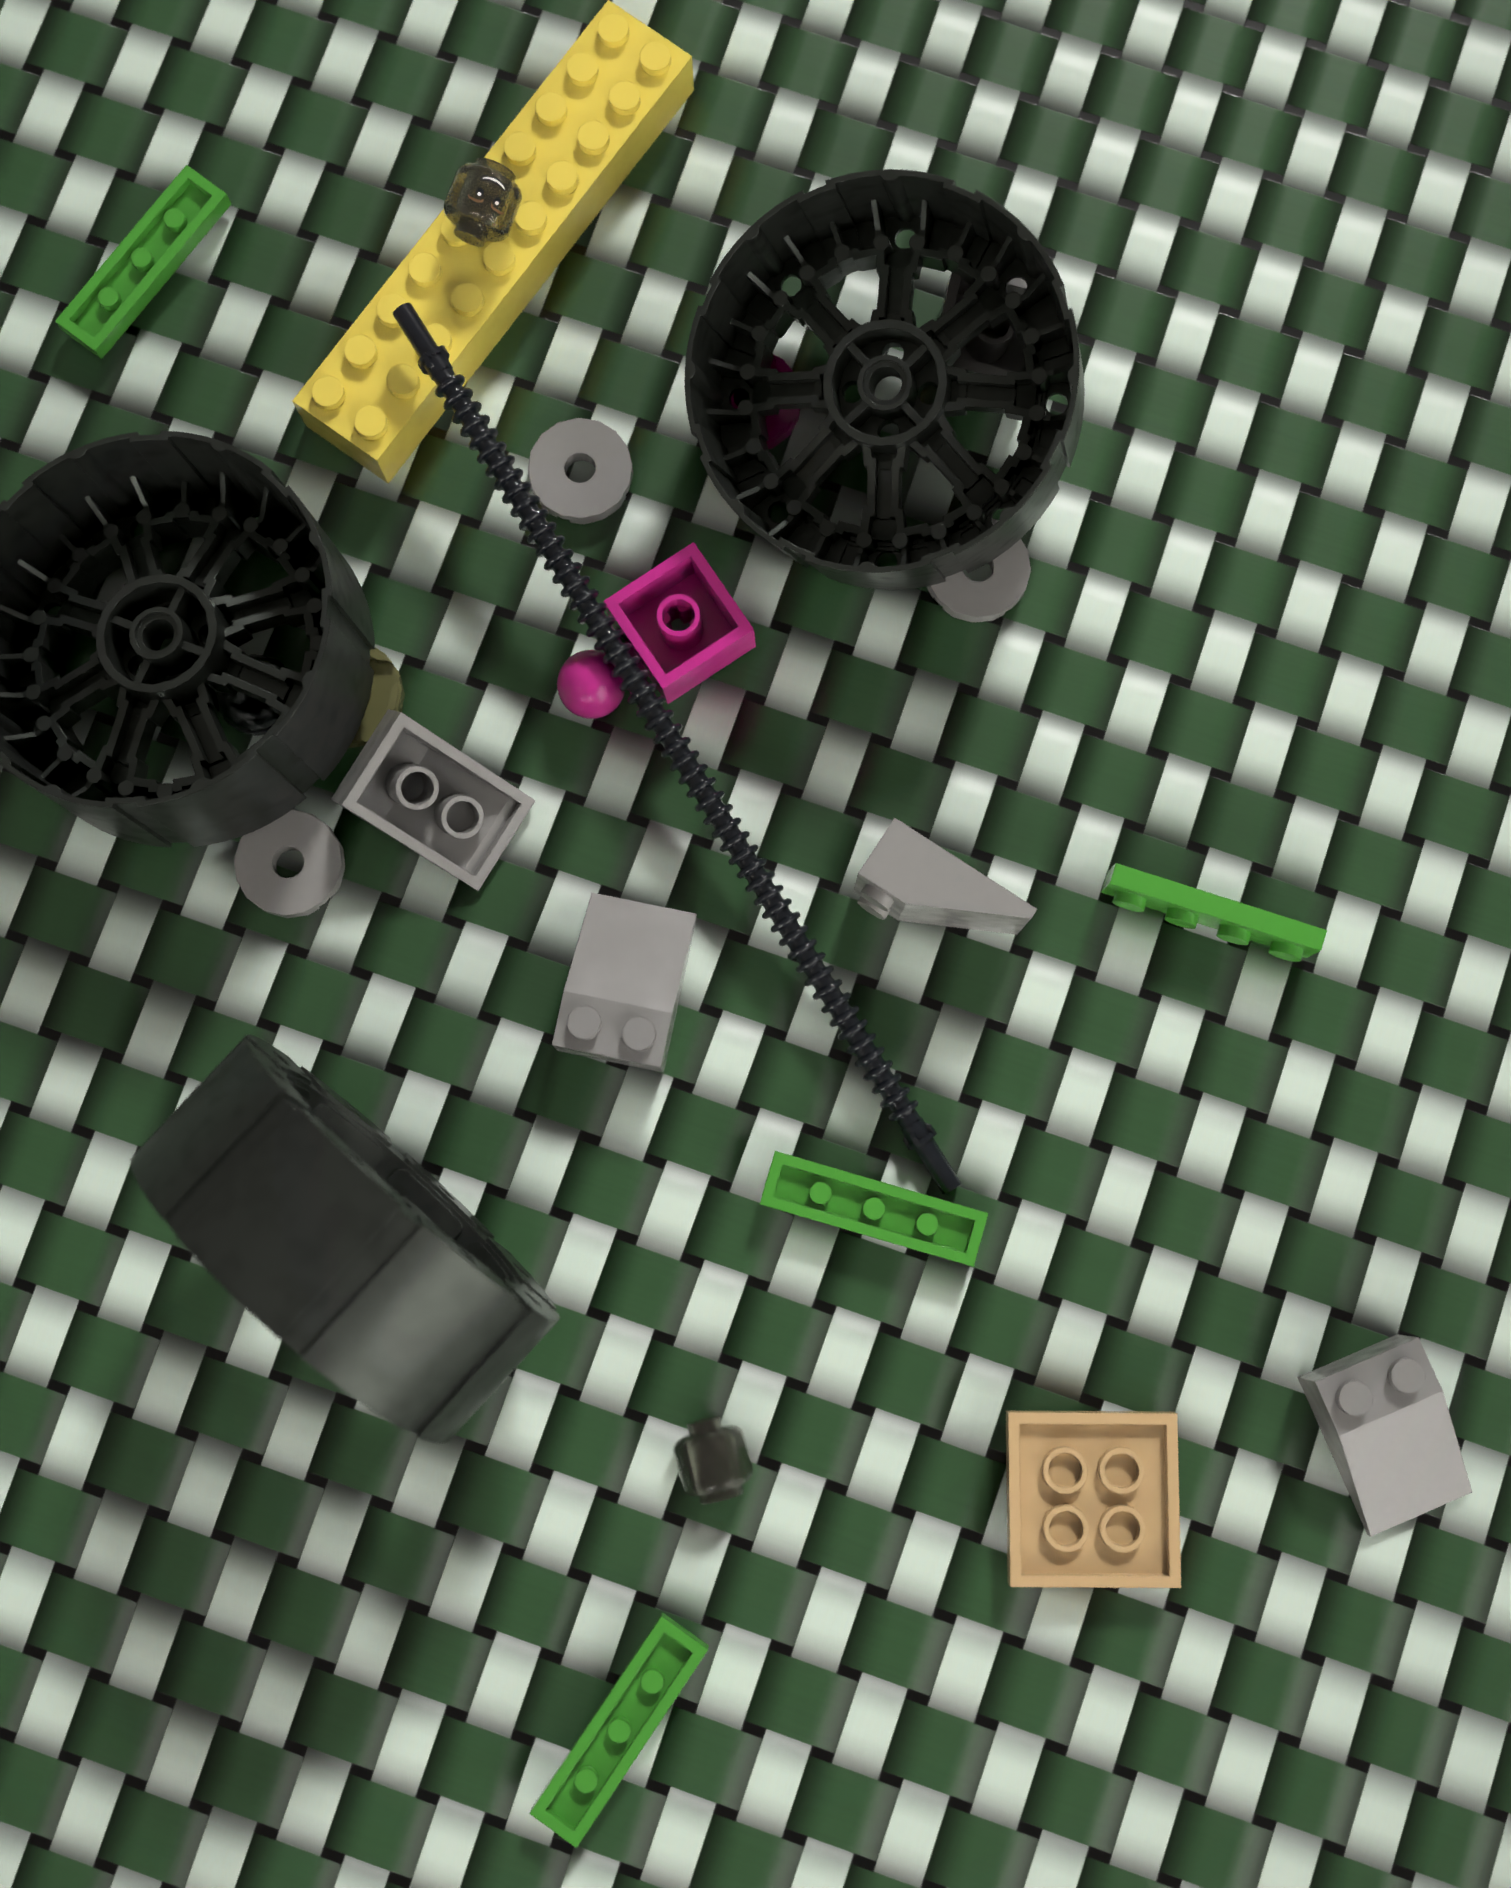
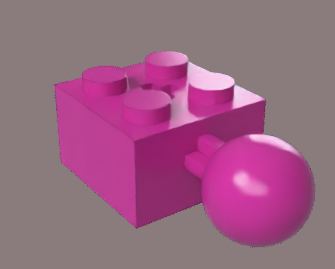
M694 542L603 601L607 604L606 611L608 616H614L616 619L613 624L615 628L624 631L622 638L625 643L632 644V649L629 651L632 657H640L641 661L638 664V668L649 671V678L653 683L657 684V690L661 696L666 698L665 702L667 705L756 647L753 627ZM679 618L684 624L689 623L690 627L682 631H674L672 622ZM596 650L577 652L564 662L557 678L559 697L565 707L579 717L597 719L607 716L619 706L624 697L625 691L619 689L622 683L621 678L611 676V672L614 669L613 665L602 662L605 652Z

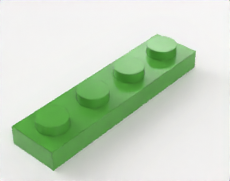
M186 165L55 320L59 328L102 360L231 206L232 203L228 195Z
M1115 863L1106 873L1101 893L1113 896L1112 903L1118 907L1135 912H1144L1145 907L1166 913L1164 920L1171 924L1195 929L1198 923L1218 930L1216 936L1224 941L1238 945H1248L1250 940L1270 946L1269 954L1292 962H1300L1302 957L1308 958L1320 952L1327 933L1325 929Z
M778 1151L774 1152L760 1205L971 1267H974L988 1217L987 1212Z
M662 1612L532 1806L529 1814L577 1848L707 1653L709 1645Z

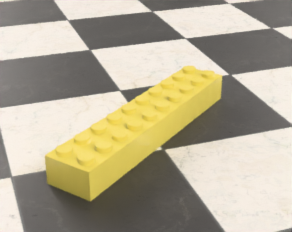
M608 0L292 400L304 424L389 484L445 412L443 405L446 400L445 397L440 398L435 395L436 383L431 380L429 375L423 374L419 368V356L394 318V310L404 303H411L436 344L438 346L444 345L448 351L449 362L453 367L454 373L465 377L464 387L694 91L692 56ZM493 176L498 178L505 185L506 191H503L500 186L491 181L482 180V177ZM480 188L484 191L482 197H478L476 194ZM468 194H469L470 197H473V198L478 199V200L484 199V201H483V202L473 201V200H471V199L468 197ZM496 197H499L501 200L498 206L494 204ZM491 203H492V205H493L494 208H496L497 210H499L500 212H502V213H504V214H499V213H497L496 211H494V210L491 208Z

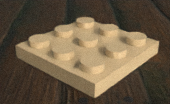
M1006 1411L1008 1585L1010 1587L1181 1588L1177 1413L1170 1411Z

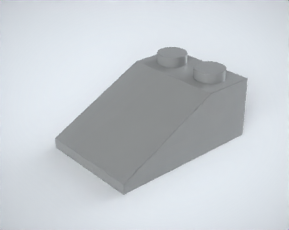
M390 709L387 710L330 799L477 891L480 890L536 801L402 712Z
M894 818L859 871L853 890L854 893L860 896L857 903L867 912L882 920H885L890 915L894 919L904 922L1018 935L1037 911V908L896 818Z
M591 893L563 991L552 1046L560 1052L664 1073L697 914Z
M1397 1334L1297 1377L1368 1536H1374L1472 1493L1443 1390L1419 1337Z

